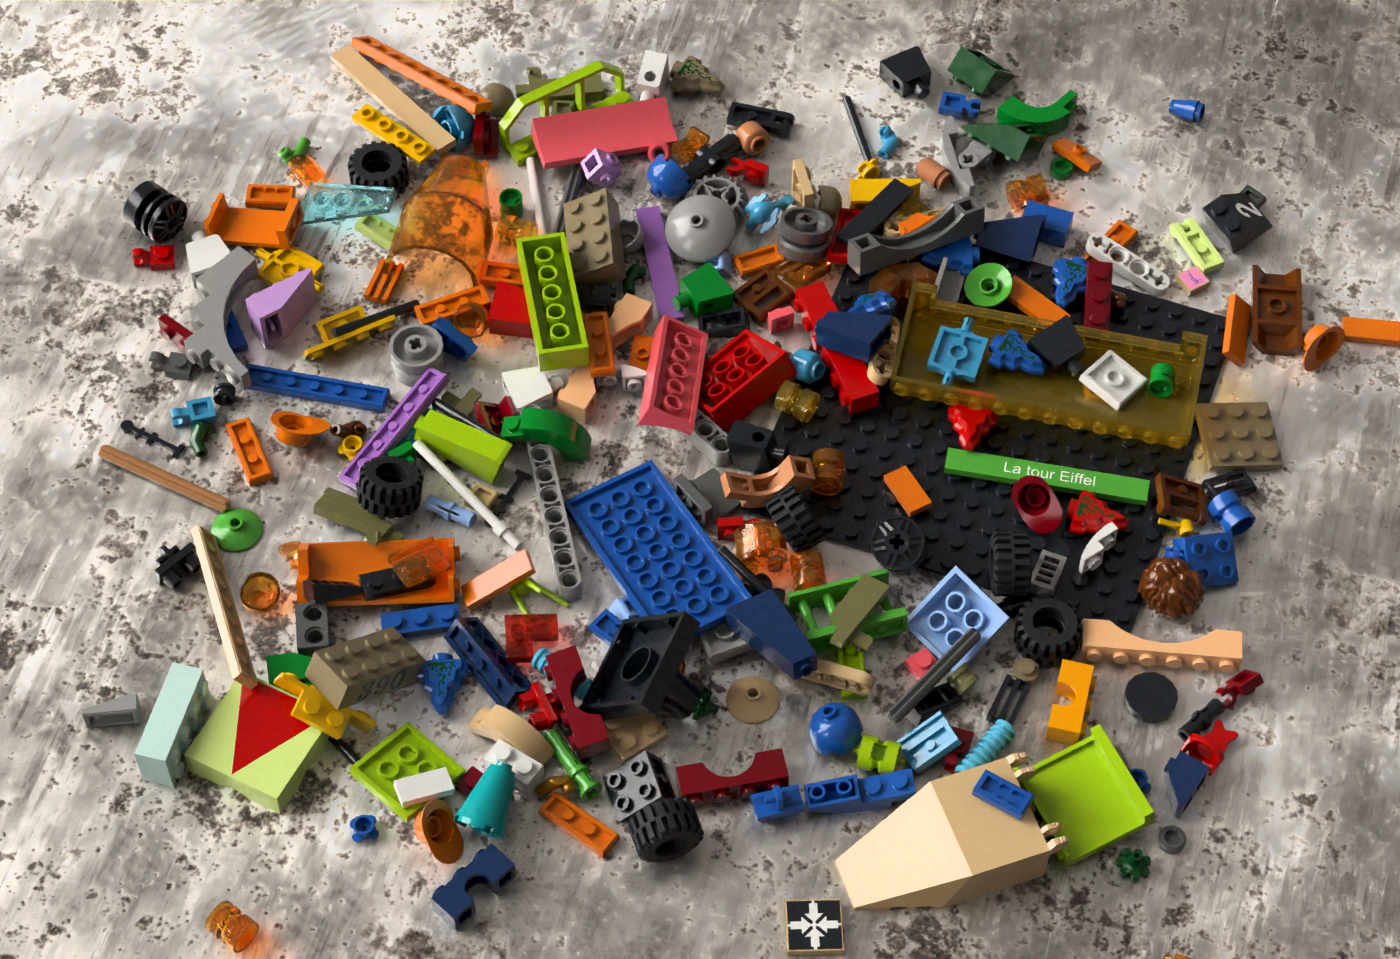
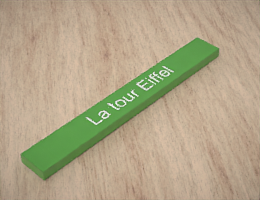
M948 448L944 473L1008 484H1015L1021 477L1033 475L1044 479L1053 491L1081 495L1083 489L1095 493L1096 497L1100 499L1146 506L1150 482V480L954 448Z

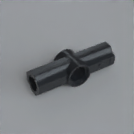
M733 133L727 134L712 146L704 145L699 148L694 158L681 167L690 177L687 182L695 184L696 179L701 180L704 175H716L724 167L725 162L742 150L738 137Z

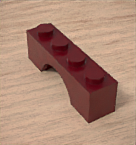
M576 645L546 655L548 665L543 668L548 682L554 680L556 688L552 689L556 704L562 703L564 712H561L560 716L564 727H570L573 735L568 736L573 752L579 750L581 759L611 749L612 746L601 714L586 713L574 704L577 688L587 679Z
M780 748L755 753L752 765L742 774L732 777L716 775L708 770L702 762L676 767V784L679 797L689 799L693 803L694 808H699L704 804L714 802L721 804L736 798L750 799V795L770 791L776 785H779L780 788L787 787L789 785V774L783 750Z

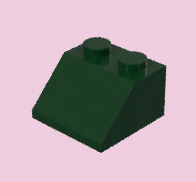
M962 46L947 71L953 74L952 78L962 85L964 83L971 86L969 90L980 97L982 94L992 96L1014 76V74L982 52Z

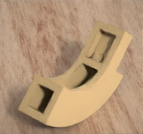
M497 704L492 709L483 707L467 725L472 733L495 741L501 739L542 765L555 752L548 741L531 724L511 710Z

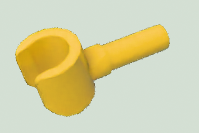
M1163 518L1158 520V524L1178 529L1181 538L1190 537V532H1195L1193 523L1189 519H1184L1180 522Z

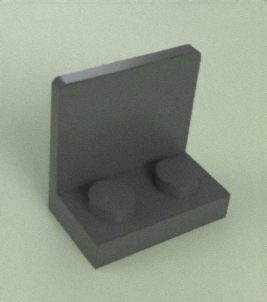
M715 468L710 469L693 481L688 480L682 473L674 478V491L704 529L717 522V518H723L741 506L740 500L725 498L720 479L721 474Z

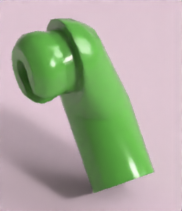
M301 137L295 149L291 150L289 147H283L279 152L282 161L291 163L303 159L311 141L306 137Z

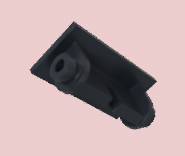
M575 283L580 309L587 308V305H596V309L611 310V306H615L617 301H612V297L616 298L617 288H612V285H595L594 294H590V284Z

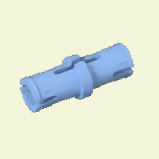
M430 494L424 504V509L443 516V519L447 521L453 520L469 528L476 521L477 513L459 507L454 501L447 502ZM445 509H448V510H451V511H453V512H456V513H458L459 515H457V514H455V513H452V512H450V511H447V510H445Z

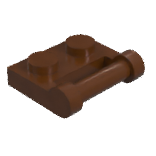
M765 268L734 291L733 302L739 307H745L752 320L757 325H761L766 321L768 312L780 308L786 302H792L795 299V293L789 286ZM779 292L781 294L761 310L757 308L758 305L774 293Z
M1160 472L1155 477L1158 499L1156 506L1157 514L1163 516L1169 514L1189 519L1195 525L1205 526L1208 521L1205 491L1201 484ZM1171 502L1193 508L1195 511L1171 505Z

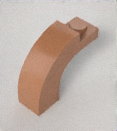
M788 455L777 468L764 474L745 475L725 471L720 477L725 498L740 500L741 506L744 508L766 507V500L791 484L802 493L816 479L810 458Z

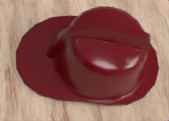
M1033 475L1021 477L1015 482L1012 488V500L1024 522L1031 530L1037 533L1046 534L1054 531L1061 523L1063 510L1049 484L1044 479Z

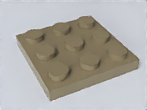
M1268 402L1196 403L1194 413L1209 472L1236 471L1243 468L1245 471L1282 469L1284 463Z

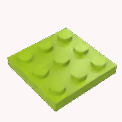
M406 722L350 767L349 774L402 820L408 823L430 801L402 808L394 788V780L446 767L454 785L465 774V769L410 722Z

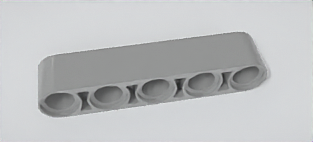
M697 407L695 426L691 434L678 432L714 465L718 467L730 465L733 460L726 441L728 434Z

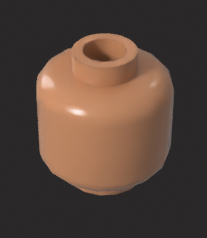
M755 121L745 122L736 132L742 150L748 155L755 156L761 154L767 149L770 142L768 132Z

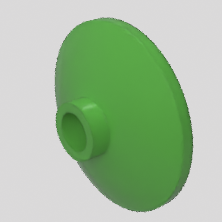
M985 263L977 266L968 274L964 290L971 303L979 307L990 308L1001 304L1008 298L1012 291L1013 280L1011 274L1004 266L996 263ZM989 287H994L991 291H986Z
M233 508L225 513H221L214 520L211 528V533L216 536L218 547L228 552H242L252 548L260 540L263 532L259 516L245 508Z

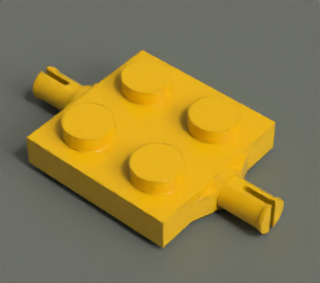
M291 245L290 249L280 248L273 253L266 251L262 247L256 250L255 255L265 261L258 269L259 274L256 278L270 287L295 275L297 272L311 267L316 292L320 294L324 290L325 285L315 280L325 270L324 263L293 245Z

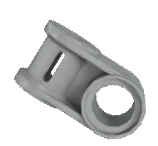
M973 140L959 155V168H969L974 181L984 169L991 165L996 151L990 150L986 147V144L979 140Z

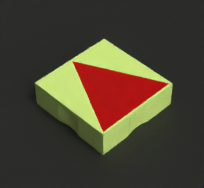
M258 678V685L251 690L235 681L185 752L184 757L188 770L220 786L237 790L248 799L281 814L301 785L308 768L319 758L329 743L328 739L330 736L290 715L297 702V696Z

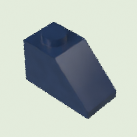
M1180 751L1176 759L1171 757L1164 768V772L1167 773L1164 781L1165 789L1174 817L1177 819L1181 818L1206 780L1209 766Z

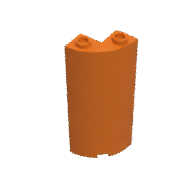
M455 538L381 540L377 546L368 544L366 541L300 543L297 549L299 573L296 581L297 603L310 602L304 596L303 580L344 581L359 585L358 577L361 574L411 564L421 558L428 559L430 564L429 571L434 574L436 583L432 587L367 602L362 593L329 601L327 606L455 602V594L460 593V578H456L455 562L460 561V546H455ZM420 574L413 575V577L419 578Z

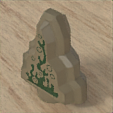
M689 55L684 62L676 61L672 66L670 89L678 92L684 90L696 92L701 90L708 94H721L725 88V85L719 78L711 75L709 68L702 65V61L694 56Z

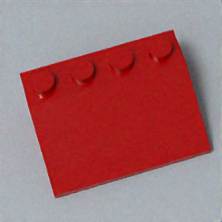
M745 329L704 362L697 407L724 432H727L731 429L735 420L740 421L749 415L757 406L769 399L773 393L797 375V371L786 351Z

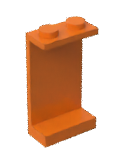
M219 193L216 201L212 203L208 217L204 220L203 230L207 237L214 234L219 235L225 244L290 249L305 215L299 198H290L285 211L228 207L224 193Z

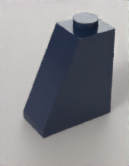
M1039 214L984 222V231L973 236V239L976 240L975 246L1032 262L1047 215Z
M828 311L815 324L816 344L869 363L892 336L893 316Z

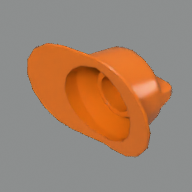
M1318 324L1307 332L1302 339V348L1306 351L1303 360V366L1306 371L1309 372L1317 369L1339 351L1345 339V332L1342 327H1329Z
M290 411L275 412L270 418L272 424L276 426L277 439L295 447L305 446L311 441L313 435L325 433L330 428L329 422L324 419L304 416Z
M436 799L431 800L422 811L417 812L414 831L417 839L423 844L428 845L433 856L438 861L444 864H452L458 861L463 853V839L457 824L453 821L454 816L450 806L445 801Z

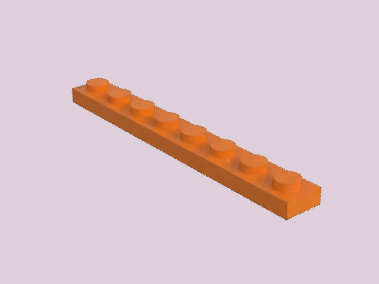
M371 36L352 38L351 46L359 50L360 54L370 56L375 59V62L390 67L391 71L399 72L405 75L406 79L420 83L421 87L435 91L437 96L446 97L451 100L452 104L466 108L467 112L478 115L481 112L491 111L493 102L379 40Z

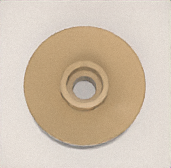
M747 676L737 680L730 686L726 696V703L729 712L736 719L744 723L757 724L767 721L776 713L779 707V693L776 687L767 679L758 676ZM749 694H756L757 696L750 697Z

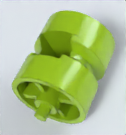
M864 734L861 745L852 750L858 756L856 768L870 772L875 768L879 774L895 772L899 764L905 765L906 762L905 759H901L900 755L902 743L886 740L882 743L879 737Z

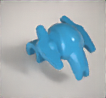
M767 193L761 196H754L748 202L743 212L744 214L750 212L746 228L752 233L760 224L762 225L760 233L768 231L778 223L777 216L780 210L784 212L789 205L792 204L794 206L797 201L791 194H787L775 202L764 201L768 197Z

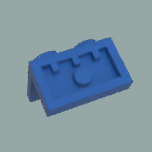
M1232 531L1172 539L1173 546L1183 548L1185 562L1191 565L1190 570L1200 573L1205 587L1238 583L1239 578Z

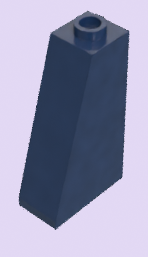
M773 589L725 608L727 627L790 678L796 680L818 670L817 653Z

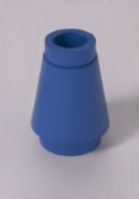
M1172 99L1169 113L1193 123L1196 121L1201 122L1205 113V104L1200 103V100Z

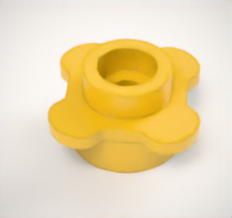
M873 158L871 161L861 163L857 168L859 171L857 178L877 179L880 175V169L877 166L879 163L878 159Z
M350 435L343 440L342 445H339L338 452L345 454L352 461L366 443H362L360 437Z

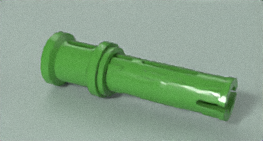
M555 728L546 732L544 738L554 749V755L565 768L568 776L574 779L573 783L580 791V798L583 801H589L598 796L603 787L600 782L594 780L590 774V768L578 760L567 742L562 738L558 729Z

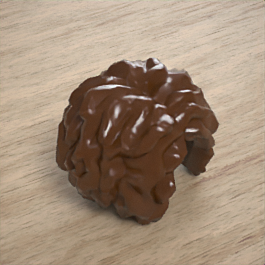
M1163 557L1152 560L1148 568L1143 570L1137 590L1141 593L1145 602L1148 603V608L1151 610L1155 609V615L1160 613L1162 617L1175 621L1179 617L1187 618L1192 616L1196 609L1199 608L1200 603H1203L1204 598L1202 596L1205 595V585L1202 583L1200 573L1190 570L1191 565L1178 557Z

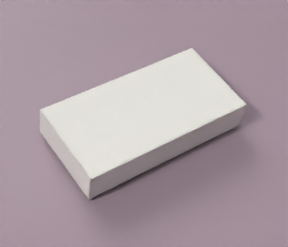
M446 767L394 780V788L402 808L452 795L455 792Z

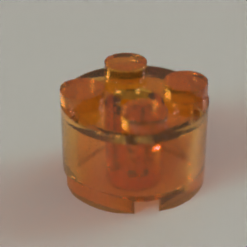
M754 521L745 524V529L740 532L739 528L735 530L736 557L754 574L761 569H768L770 572H780L784 569L783 565L788 561L787 541L773 521Z

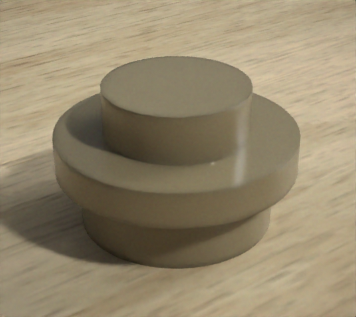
M1021 658L1013 665V675L1016 679H1021V683H1031L1039 675V666L1032 659Z

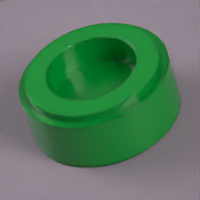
M1056 158L1050 164V175L1056 180H1068L1073 175L1074 165L1066 158Z

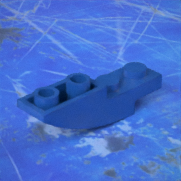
M912 768L858 779L857 774L803 785L807 811L818 813H852L891 808L892 802L909 799L917 793Z

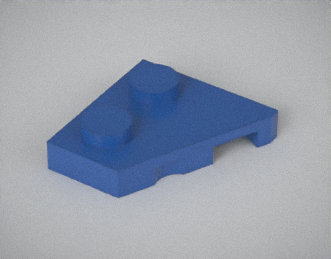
M441 316L431 326L442 336L444 352L453 355L463 362H466L478 348L470 337L463 335L450 321L443 319Z

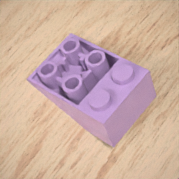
M311 267L297 272L295 275L277 282L267 289L254 293L245 299L251 328L265 348L287 338L317 301Z

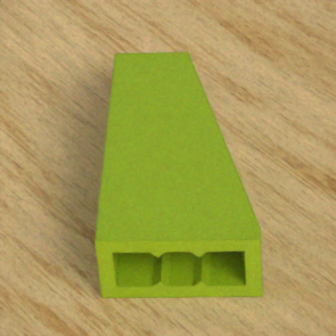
M431 409L425 417L421 415L414 425V428L417 429L414 436L415 440L420 439L428 448L491 486L503 469L513 446L505 440Z

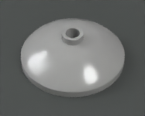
M695 195L684 199L670 212L665 225V236L671 250L678 257L696 263L707 262L719 257L729 248L736 233V220L732 210L723 200L711 195ZM695 220H701L700 223L693 224Z

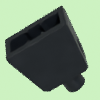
M918 46L880 61L879 77L900 97L905 98L915 93L919 99H924L929 95L930 90L928 87L931 81V70Z
M1065 315L1028 340L1031 352L1040 356L1053 374L1058 375L1067 369L1073 378H1076L1086 370L1079 361L1085 355V346L1068 315Z
M735 420L726 438L735 469L769 472L773 469L776 460L784 461L789 455V447L778 445L772 430L743 421Z

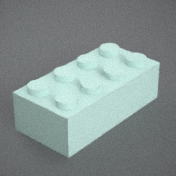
M172 662L134 753L143 780L174 787L177 778H181L184 772V754L194 741L195 733L201 730L203 724L202 716L205 709L208 710L212 702V694L209 692L208 681L205 678L203 669Z

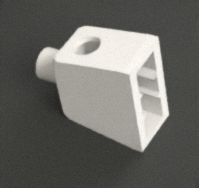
M645 50L637 79L639 101L664 97L670 81L668 54Z
M204 231L195 232L192 235L193 241L185 245L194 288H197L195 279L230 253V250L219 235L214 234L207 237Z
M539 366L502 373L503 389L506 396H511L517 415H520L521 409L528 404H535L541 407V409L546 410L552 408L554 405L553 392L561 388L564 389L560 375L546 378L545 373L540 372Z

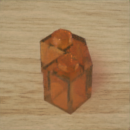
M919 262L889 265L882 268L870 281L869 294L884 291L896 301L901 296H904L923 307L932 297L938 273Z

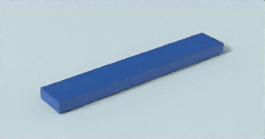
M253 364L246 365L252 383L247 388L249 390L384 413L390 396V388Z

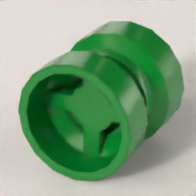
M508 188L499 195L500 215L506 221H517L523 216V199L519 190Z
M1168 363L1155 364L1151 370V379L1148 385L1149 392L1156 397H1168L1173 392L1176 370Z

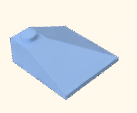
M955 566L908 615L907 628L938 659L969 628L973 627L981 634L980 641L950 670L953 673L963 663L968 664L1011 618L964 571Z

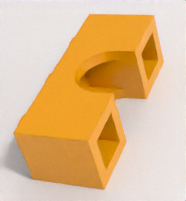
M1062 659L1055 695L1068 698L1072 704L1067 706L1053 704L1045 740L1074 745L1078 743L1079 737L1085 738L1088 722L1083 721V716L1090 713L1092 699L1087 698L1088 692L1094 693L1097 677L1092 676L1093 665Z

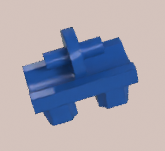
M798 784L783 788L776 785L770 791L750 795L757 822L765 823L774 818L791 817L800 812H805V805L801 798Z

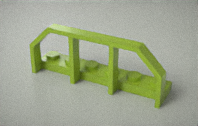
M597 60L518 97L499 122L501 146L518 167L526 164L528 157L538 158L539 155L531 134L510 144L509 129L524 109L536 102H539L540 117L549 116L548 97L572 85H575L577 111L635 102L625 90V77L622 70L618 66ZM600 72L615 75V91L617 93L586 108L584 80Z

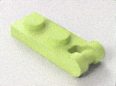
M1193 217L1184 219L1183 223L1179 224L1176 222L1169 226L1172 237L1177 238L1193 263L1198 266L1204 275L1224 267L1225 261Z

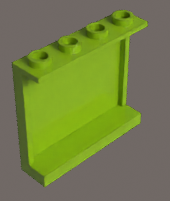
M1100 724L1090 729L1091 736L1033 765L1036 770L1035 775L1018 782L1022 789L1035 795L1030 808L1033 815H1037L1040 823H1038L1040 829L1053 822L1061 823L1063 829L1049 837L1051 840L1060 836L1068 838V845L1054 853L1059 861L1064 860L1067 867L1155 823L1152 807ZM1018 767L1013 768L1014 773L1019 770Z

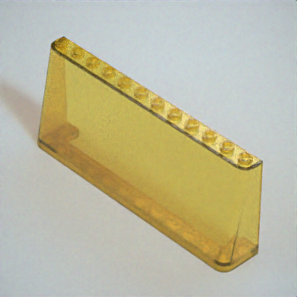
M913 281L890 378V388L895 394L918 397L925 401L944 402L952 406L957 404L964 405L973 410L985 409L999 415L1007 414L1018 416L1025 420L1033 419L1044 421L1047 424H1060L1069 426L1072 429L1091 430L1098 434L1107 433L1124 439L1133 438L1144 440L1151 444H1165L1172 448H1182L1188 445L1191 437L1208 335L1183 331L1181 343L1175 344L1074 325L1085 346V355L1079 361L1086 370L1111 349L1148 379L1147 384L1120 409L1115 410L1080 382V376L1073 378L1067 369L1055 375L1047 368L1043 375L1029 374L1021 369L1014 371L1005 367L998 369L988 364L993 354L988 349L998 333L1005 336L1013 328L1022 334L1023 340L1028 343L1030 338L1056 321L936 299L938 285ZM969 317V321L972 318L974 319V324L971 332L989 339L974 383L954 379L952 386L943 385L944 375L926 370L941 325L950 328H962L964 318ZM1157 363H1168L1176 370L1173 392L1168 397H1156L1148 389L1152 367Z

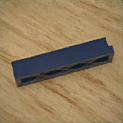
M478 617L455 619L444 635V639L461 660L469 663V670L494 702L510 710L520 694L530 691L531 683Z

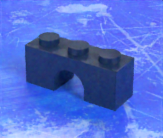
M491 843L486 849L479 850L466 867L459 868L445 886L441 885L434 891L431 897L433 911L457 931L476 914L475 901L468 895L469 891L477 886H485L495 894H498L516 877L515 864Z

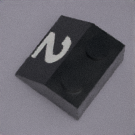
M1245 193L1223 194L1202 208L1206 223L1233 254L1273 227Z

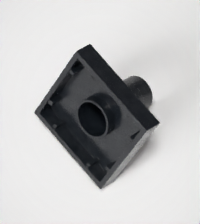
M686 611L623 619L579 709L590 714H601L602 720L657 715L660 708L679 720L690 716L701 701L702 691L678 669L700 626V622Z

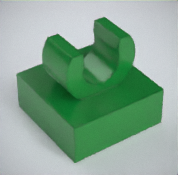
M410 441L388 452V457L397 456L398 458L408 459L407 461L416 464L415 448Z

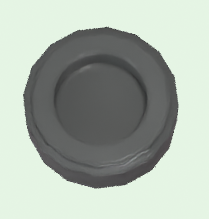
M1170 825L1164 827L1158 836L1159 847L1168 854L1181 852L1186 843L1185 833L1177 826Z

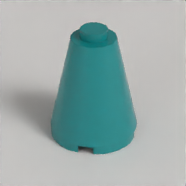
M497 761L496 765L490 764L456 813L453 821L465 828L468 824L477 833L504 841L507 835L516 773L511 771L513 766L502 761Z

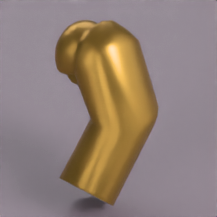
M568 775L552 776L536 787V793L540 798H545L554 790L561 788L562 793L567 795L576 790V785L573 783L574 779Z

